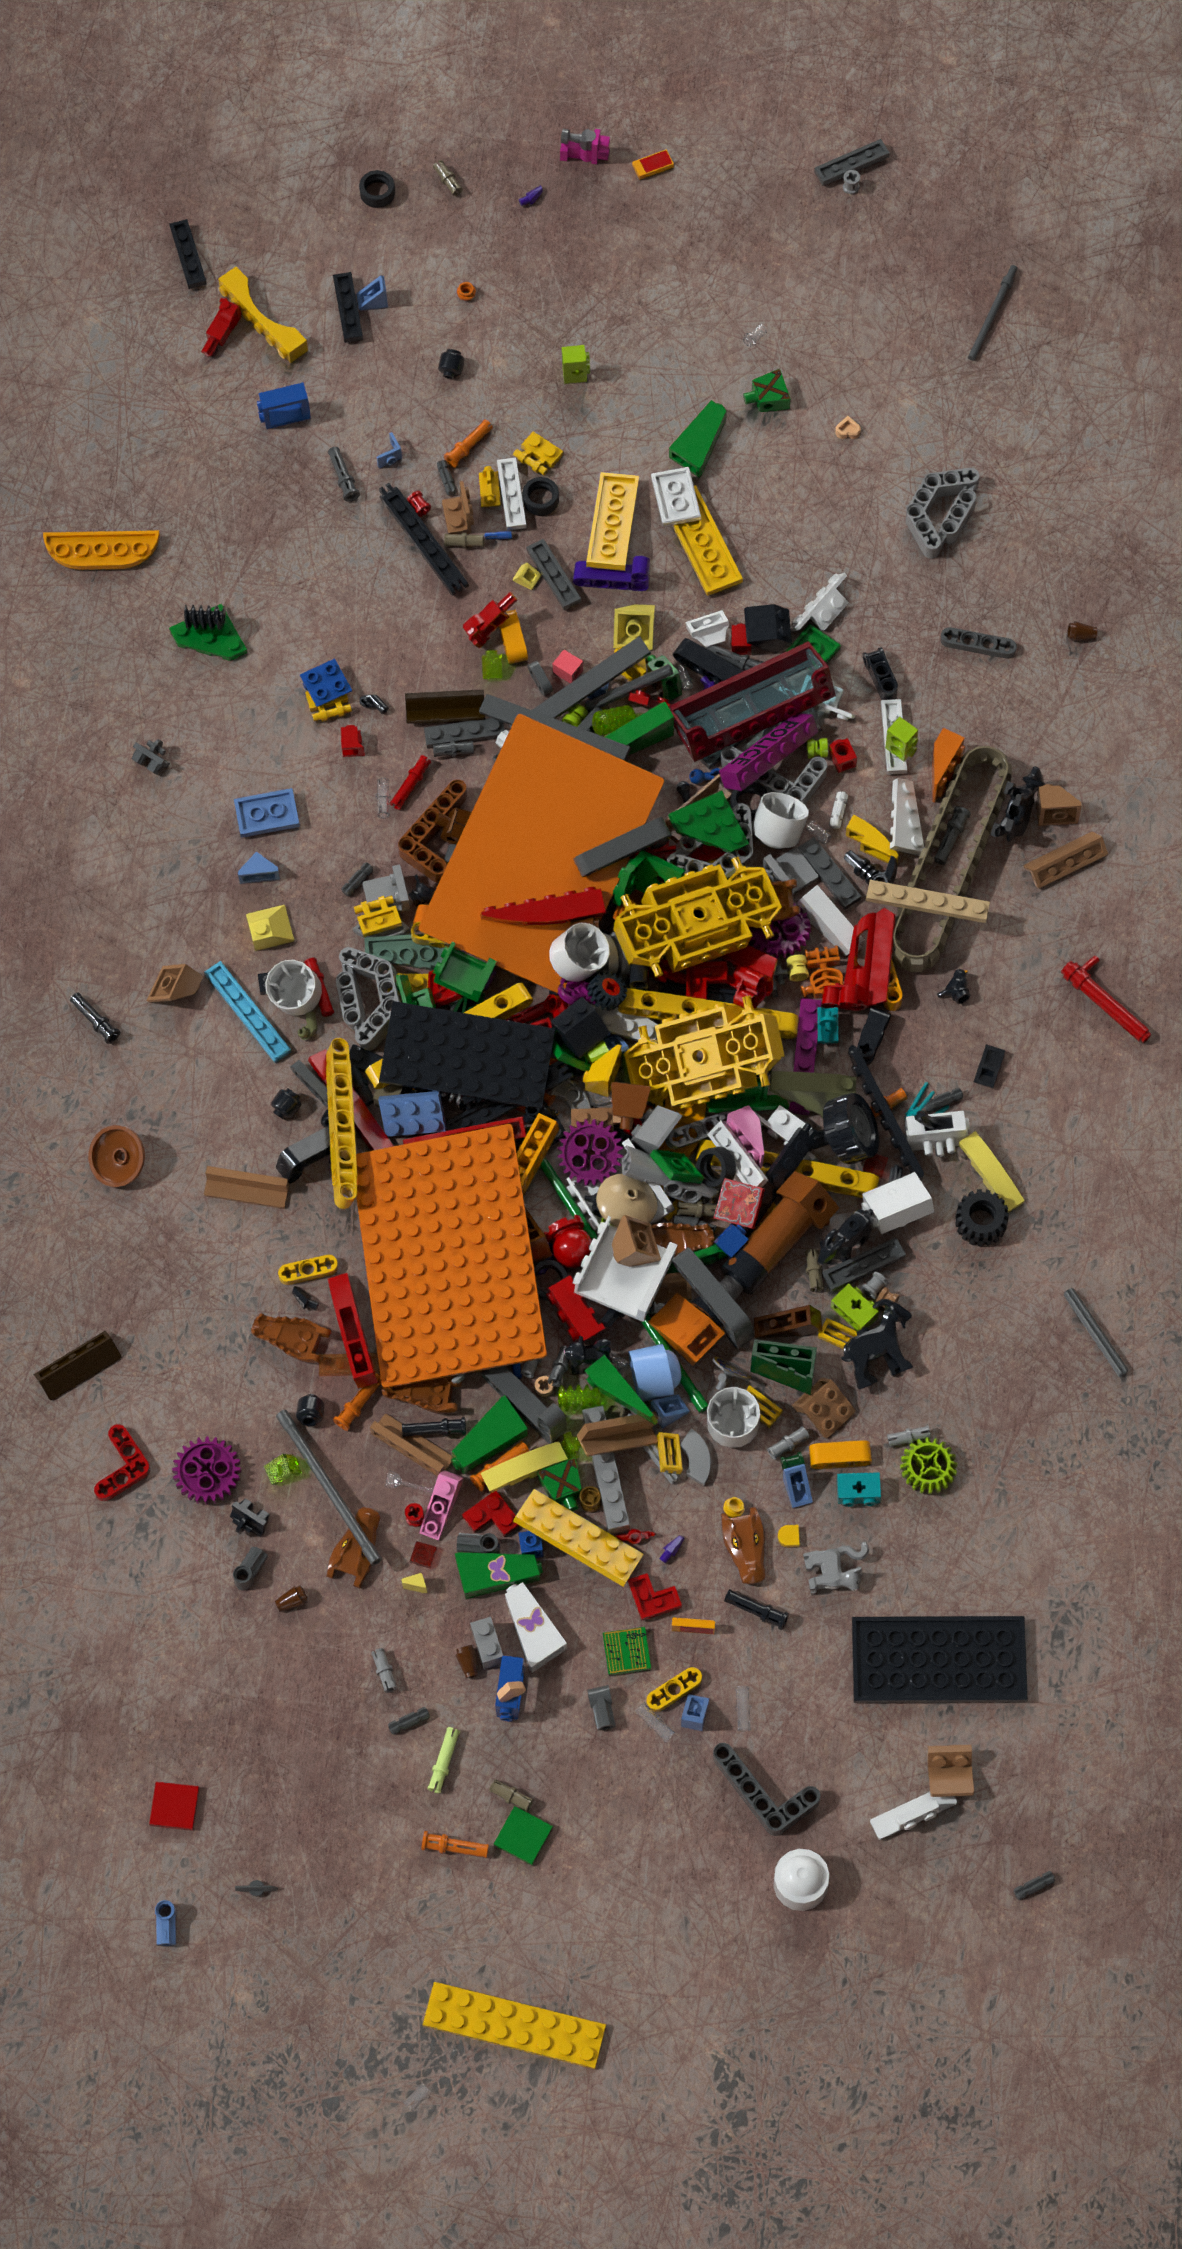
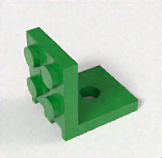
M642 850L634 859L631 858L626 868L622 867L618 874L620 881L613 890V895H615L613 903L621 906L623 903L620 898L621 896L626 894L630 896L635 889L645 893L648 886L658 883V885L663 884L657 880L656 876L662 877L665 883L670 878L676 877L678 879L683 877L685 870Z

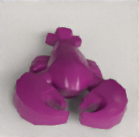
M561 978L558 994L565 1002L573 1004L583 997L590 1005L596 1004L595 1001L591 1002L592 996L587 994L589 992L587 990L589 983H586L585 980L572 982Z

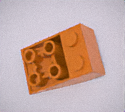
M945 728L940 732L933 748L932 802L934 803L938 797L942 798L944 795L945 785L947 781H952L954 769L957 764H960L961 757L966 748L964 746V737Z
M678 1293L648 1321L692 1366L725 1334L707 1315Z

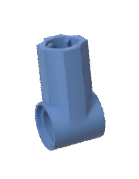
M163 1900L157 1903L155 1907L157 1946L176 1945L177 1911L172 1902ZM165 1906L171 1907L170 1915L162 1917L160 1914L161 1909Z

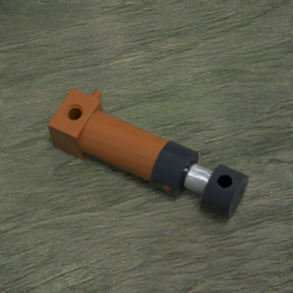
M794 1171L776 1192L782 1199L780 1203L749 1236V1240L721 1266V1271L724 1273L725 1278L722 1279L720 1284L733 1300L742 1291L752 1295L769 1276L768 1274L812 1225L822 1229L830 1224L831 1217L840 1207L819 1181ZM697 1295L691 1304L722 1328L723 1323L702 1298Z

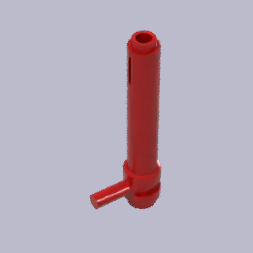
M1093 956L1082 967L1078 963L1068 962L1061 970V974L1064 975L1063 978L1067 982H1072V986L1076 990H1081L1138 1042L1145 1043L1150 1038V1030L1091 978L1088 971L1100 961L1097 956Z

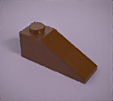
M525 1207L533 1263L535 1264L551 1257L552 1253L546 1236Z
M806 1305L754 1318L755 1338L804 1336L821 1332V1311L811 1305Z

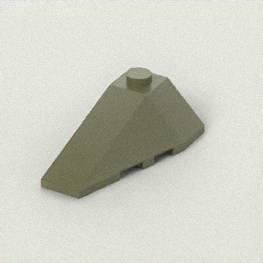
M771 1071L769 1091L790 1102L794 1101L804 1106L805 1110L809 1112L812 1110L823 1118V1109L829 1100L841 1095L856 1093V1077L830 1073Z

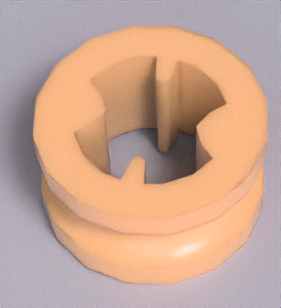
M541 1376L535 1381V1391L541 1397L550 1396L554 1390V1386H552L553 1381L549 1384V1377ZM544 1382L548 1383V1390H545V1388L544 1391L540 1390L541 1383L543 1385Z

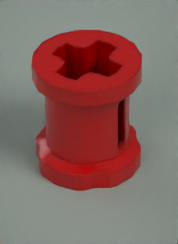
M415 491L407 498V501L413 506L419 517L426 515L431 510V505L426 503L421 491Z
M411 1503L406 1506L405 1517L409 1526L419 1527L422 1525L425 1516L420 1504ZM411 1513L418 1514V1517L411 1516Z

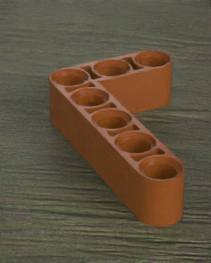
M460 779L453 780L448 784L398 842L400 857L436 883L440 882L447 864L442 858L425 847L442 828L428 820L436 818L438 813L448 816L454 808H460L466 801V784ZM456 790L462 791L461 793H454ZM444 804L450 805V806H448V807H446V808L441 807V806L444 805ZM419 832L424 833L422 836H417L416 834ZM411 847L410 850H404L403 848ZM420 858H427L426 861H419ZM436 869H442V870H443L442 872H439V873L434 872Z

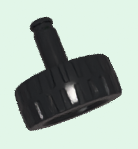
M849 1093L833 1098L825 1104L823 1109L824 1129L817 1131L814 1136L815 1143L811 1149L830 1145L836 1157L845 1164H855L874 1157L878 1152L880 1144L879 1130L874 1114L865 1099L857 1093Z

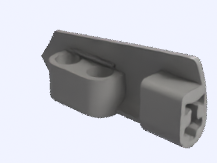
M627 1145L625 1146L628 1152L622 1159L623 1175L641 1182L646 1179L663 1185L666 1195L686 1203H695L700 1200L702 1195L712 1198L718 1194L719 1191L715 1187H709L703 1182L698 1184L670 1180L650 1157V1154Z

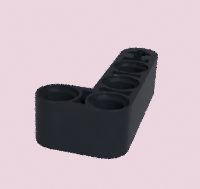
M329 1126L292 1144L280 1153L276 1169L283 1178L288 1179L289 1184L301 1177L305 1167L331 1154Z

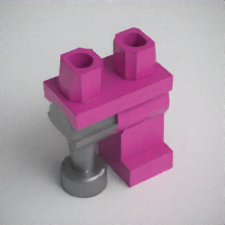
M563 128L560 161H567L568 157L578 158L584 162L591 161V164H597L598 159L608 161L610 137L600 135L601 129H595V131L586 129L582 134L570 133L569 129Z

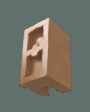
M680 1272L666 1274L654 1298V1302L656 1304L667 1303L676 1293L687 1301L692 1300L691 1285Z

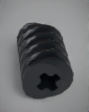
M185 604L184 622L188 630L192 628V625L195 630H198L200 625L203 630H206L208 625L210 630H214L216 625L219 631L223 629L226 619L225 606H223L222 611H219L218 605H216L214 611H212L210 605H208L206 611H204L202 605H200L198 610H196L194 605H192L191 610H188Z

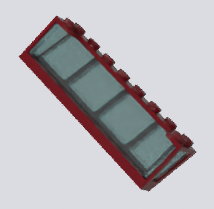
M808 641L668 707L674 716V728L692 760L696 762L823 703L836 695L829 666Z

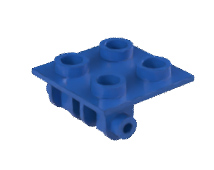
M335 658L300 674L305 690H308L316 707L352 692Z

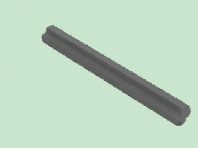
M666 664L585 702V708L588 712H591L597 706L600 708L630 695V692L634 693L636 690L671 676L673 669L669 664Z
M1070 1288L1066 1290L1064 1297L1118 1377L1126 1375L1128 1368L1075 1289Z

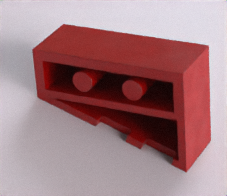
M569 1275L546 1289L548 1292L546 1297L550 1304H555L558 1309L556 1314L560 1321L567 1324L569 1328L567 1332L572 1341H578L579 1336H582L583 1341L605 1329L602 1323L599 1324L593 1315L595 1313L592 1307L589 1308L584 1297L574 1293L576 1284H573V1279Z

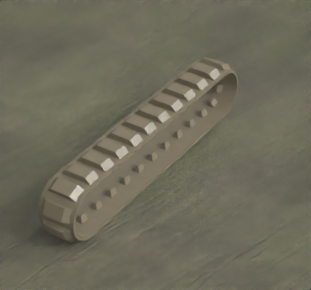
M978 746L973 750H968L961 757L960 764H957L953 773V779L946 790V797L943 798L939 807V814L936 815L933 822L932 831L929 832L926 839L925 848L922 849L919 856L918 865L915 866L912 873L911 882L908 883L907 887L918 888L920 881L925 882L927 877L924 874L927 864L931 865L934 860L931 857V853L934 848H938L940 845V841L937 840L940 831H945L947 828V824L944 823L947 814H952L954 811L951 804L954 797L960 796L961 791L958 787L961 780L967 779L968 774L965 773L967 769L972 768L975 764H991L998 768L999 777L1003 778L1001 784H996L994 788L997 795L994 801H989L987 807L991 810L987 818H982L980 824L984 827L981 835H975L976 847L974 852H969L967 858L970 859L967 869H962L960 875L963 876L960 886H955L953 890L956 896L966 897L969 885H971L974 878L975 870L978 868L982 858V852L985 851L989 834H991L993 825L996 822V817L999 816L1003 801L1006 799L1007 794H1004L1006 784L1011 782L1012 765L1007 762V756L1002 751L990 746ZM899 907L897 916H895L892 961L899 968L910 972H922V970L932 968L939 961L940 953L944 952L948 936L951 935L955 919L957 918L947 916L946 920H941L939 926L942 927V931L939 937H934L932 943L935 946L931 951L928 950L925 954L918 956L910 955L900 949L901 940H897L899 933H904L906 927L902 924L906 915L911 916L913 910Z

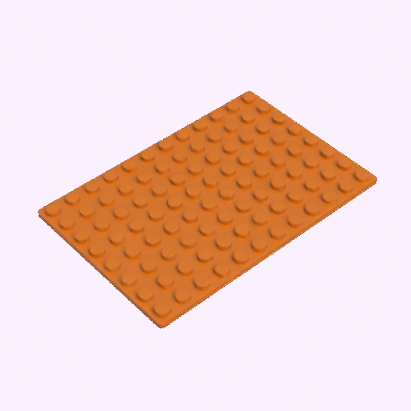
M518 714L421 920L419 931L449 945L453 941L456 943L455 948L486 962L491 958L497 961L495 966L558 994V987L562 977L553 969L549 950L552 942L570 928V922L553 925H516L482 920L480 914L486 907L496 906L497 909L511 902H516V905L523 904L524 900L536 898V901L543 900L544 896L552 894L559 897L564 896V893L568 891L584 892V889L588 887L601 888L606 910L613 895V890L620 880L618 874L622 867H626L630 856L586 877L581 876L573 859L592 848L644 825L663 786L664 779L525 715Z
M505 1124L356 1154V1199L382 1386L384 1388H391L545 1358L547 1350L512 1125Z

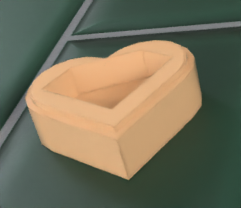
M849 416L844 418L835 429V434L840 439L847 437L856 439L861 433L859 424Z
M521 1681L507 1682L497 1692V1696L500 1702H506L513 1697L523 1694L526 1688Z

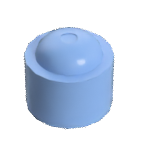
M663 1344L628 1351L635 1390L643 1402L674 1395V1388L678 1386L681 1380V1368L678 1358L673 1352L665 1350Z

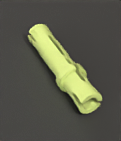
M451 1727L446 1729L436 1765H433L432 1768L433 1775L427 1789L432 1792L435 1788L434 1793H441L445 1776L449 1774L448 1767L460 1731L455 1729L452 1735L453 1728Z

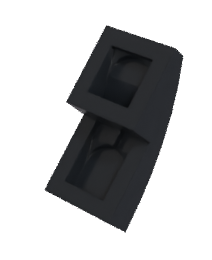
M985 1045L974 1083L990 1088L994 1087L1005 1050Z

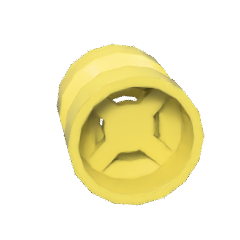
M793 955L786 959L787 967L790 968L788 972L789 980L797 982L809 977L808 969L805 966L807 964L805 955Z

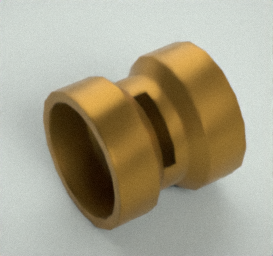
M594 1486L585 1487L580 1492V1505L584 1511L592 1513L601 1506L600 1491Z

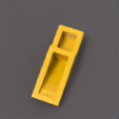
M853 814L846 827V836L861 843L860 851L886 863H889L890 857L894 856L898 864L899 855L896 850L890 849V842L871 824Z

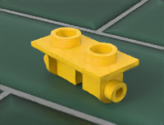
M486 466L479 473L481 507L501 506L498 471H494L491 466Z

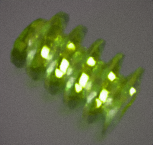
M629 705L599 710L593 715L592 726L597 735H608L634 720L637 716Z
M585 1384L584 1390H582L580 1385H577L574 1391L572 1386L569 1385L567 1391H565L563 1385H560L558 1391V1406L560 1409L563 1406L565 1411L568 1412L571 1405L574 1411H577L578 1405L581 1406L582 1410L586 1409L587 1405L590 1408H594L595 1404L598 1407L601 1406L600 1391L597 1387L590 1390L589 1385Z

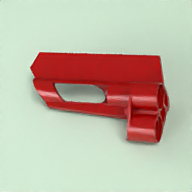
M883 908L877 913L872 912L865 915L854 926L844 985L840 983L829 986L823 985L822 1006L861 1011L868 1006L888 1001L896 914ZM868 930L865 965L860 966L857 962L859 937L864 931Z
M747 945L744 949L729 953L720 958L731 962L736 968L733 975L728 974L727 983L737 989L733 1004L745 1009L742 997L751 996L752 1005L755 1010L763 999L772 993L774 985L773 976L778 959Z

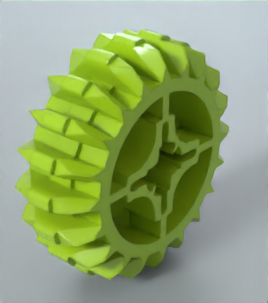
M928 1437L925 1438V1443L918 1439L917 1446L911 1443L910 1449L904 1450L906 1456H901L903 1464L900 1465V1469L904 1470L902 1477L907 1478V1485L914 1483L912 1486L913 1490L920 1487L921 1494L924 1493L925 1489H928L929 1494H932L933 1489L937 1493L941 1492V1486L947 1489L948 1483H953L954 1481L952 1476L957 1474V1470L954 1469L958 1466V1463L954 1461L956 1455L950 1454L952 1451L951 1447L944 1449L945 1442H941L938 1445L937 1438L933 1440V1443L929 1442L930 1439ZM923 1452H932L928 1456L920 1454ZM939 1456L945 1462L946 1471L942 1470L941 1466L937 1463ZM912 1460L921 1469L919 1475L913 1471ZM933 1461L932 1466L925 1470V1465L928 1466ZM929 1476H934L937 1478L933 1480H926V1478Z

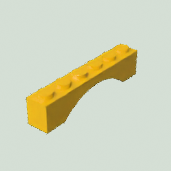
M237 266L218 279L220 293L224 297L227 296L231 303L240 307L243 317L248 322L251 321L254 324L256 331L265 336L270 346L276 347L283 359L286 358L292 363L308 351L307 340L296 328L275 323L259 312L249 295L248 278Z

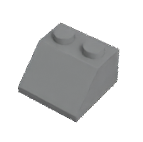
M659 1105L653 1110L649 1108L642 1117L645 1119L643 1124H637L631 1132L633 1135L630 1140L631 1143L643 1152L651 1154L652 1150H657L662 1145L682 1115Z

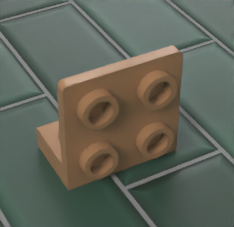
M459 481L461 497L442 500L448 534L472 533L471 525H474L472 503L470 504L469 488L464 487L463 481Z
M820 1378L812 1386L811 1395L804 1393L792 1405L797 1412L807 1415L824 1438H828L856 1411L836 1384L827 1378Z
M928 1746L927 1764L930 1796L974 1795L972 1746Z

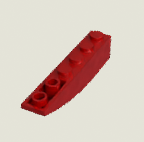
M588 887L584 889V892L576 893L573 890L565 892L564 896L559 897L552 894L544 896L543 900L536 901V898L524 900L523 904L516 905V902L504 904L502 908L496 909V906L486 907L480 916L482 920L506 924L553 925L569 923L571 920L587 917L605 916L606 910L601 888Z
M524 1116L404 1139L403 1144L505 1124L512 1125L514 1138L519 1139L526 1137L527 1129Z
M348 1273L328 1278L332 1301L353 1379L358 1389L378 1383Z

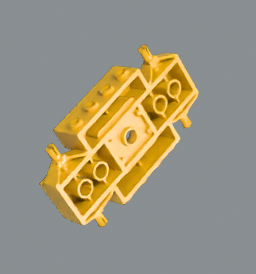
M738 856L731 860L736 870L728 880L721 864L716 866L708 865L702 871L696 873L695 871H690L684 877L678 879L673 877L663 884L658 885V883L648 886L641 900L642 905L632 904L629 894L621 896L620 898L625 906V910L616 918L613 930L628 964L650 966L655 977H660L663 975L659 962L664 955L672 973L746 948L752 938L749 927L761 928L766 939L774 937L770 924L778 915L782 906L765 868L743 866ZM700 910L703 912L704 917L697 918L693 912Z
M751 996L742 997L745 1010H741V1006H726V1003L714 1005V1009L711 1010L708 1008L696 1010L697 1014L694 1015L685 1013L679 1015V1019L676 1020L674 1018L661 1020L662 1024L655 1025L657 1040L650 1039L647 1025L638 1027L641 1039L624 1053L630 1083L651 1086L647 1101L655 1104V1107L657 1105L664 1107L663 1100L670 1095L672 1106H680V1109L692 1107V1104L707 1103L713 1098H726L731 1093L733 1095L744 1093L746 1089L758 1086L756 1075L760 1076L761 1087L769 1086L768 1071L778 1063L781 1057H785L777 1018L770 1013L754 1010ZM698 1051L703 1053L701 1062L697 1059Z

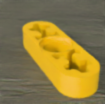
M323 1255L288 1263L279 1268L278 1276L281 1283L285 1285L331 1276L337 1272L338 1262L333 1255ZM327 1261H330L332 1264L331 1269H327L325 1266ZM316 1263H319L320 1272H318ZM306 1265L314 1267L313 1273L309 1275L304 1274L302 1269ZM296 1268L299 1269V1277H297ZM285 1271L293 1273L290 1275L291 1278H286V1276H283L285 1275Z
M694 1667L687 1668L650 1692L646 1699L649 1710L660 1712L699 1687L702 1682L700 1670ZM691 1673L692 1676L697 1675L696 1682L692 1680L687 1682V1688L684 1689L683 1683L688 1680V1674ZM672 1684L678 1685L681 1689L680 1693L671 1695L668 1692L669 1686ZM664 1690L665 1695L669 1700L666 1701V1698L664 1697L660 1700L659 1706H657V1704L652 1705V1698L655 1697L656 1699H659L663 1696V1693L661 1691Z

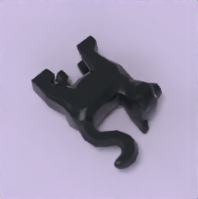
M579 1336L577 1342L571 1343L564 1349L565 1357L571 1360L572 1375L582 1374L584 1368H588L604 1355L612 1363V1358L610 1357L611 1348L609 1347L611 1342L607 1339L597 1340L594 1345L585 1346L583 1337Z

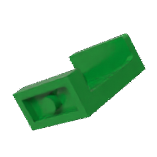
M452 941L449 947L445 946L441 954L442 962H437L433 973L436 974L433 982L478 1002L497 961L489 958L487 963L455 949L456 943Z

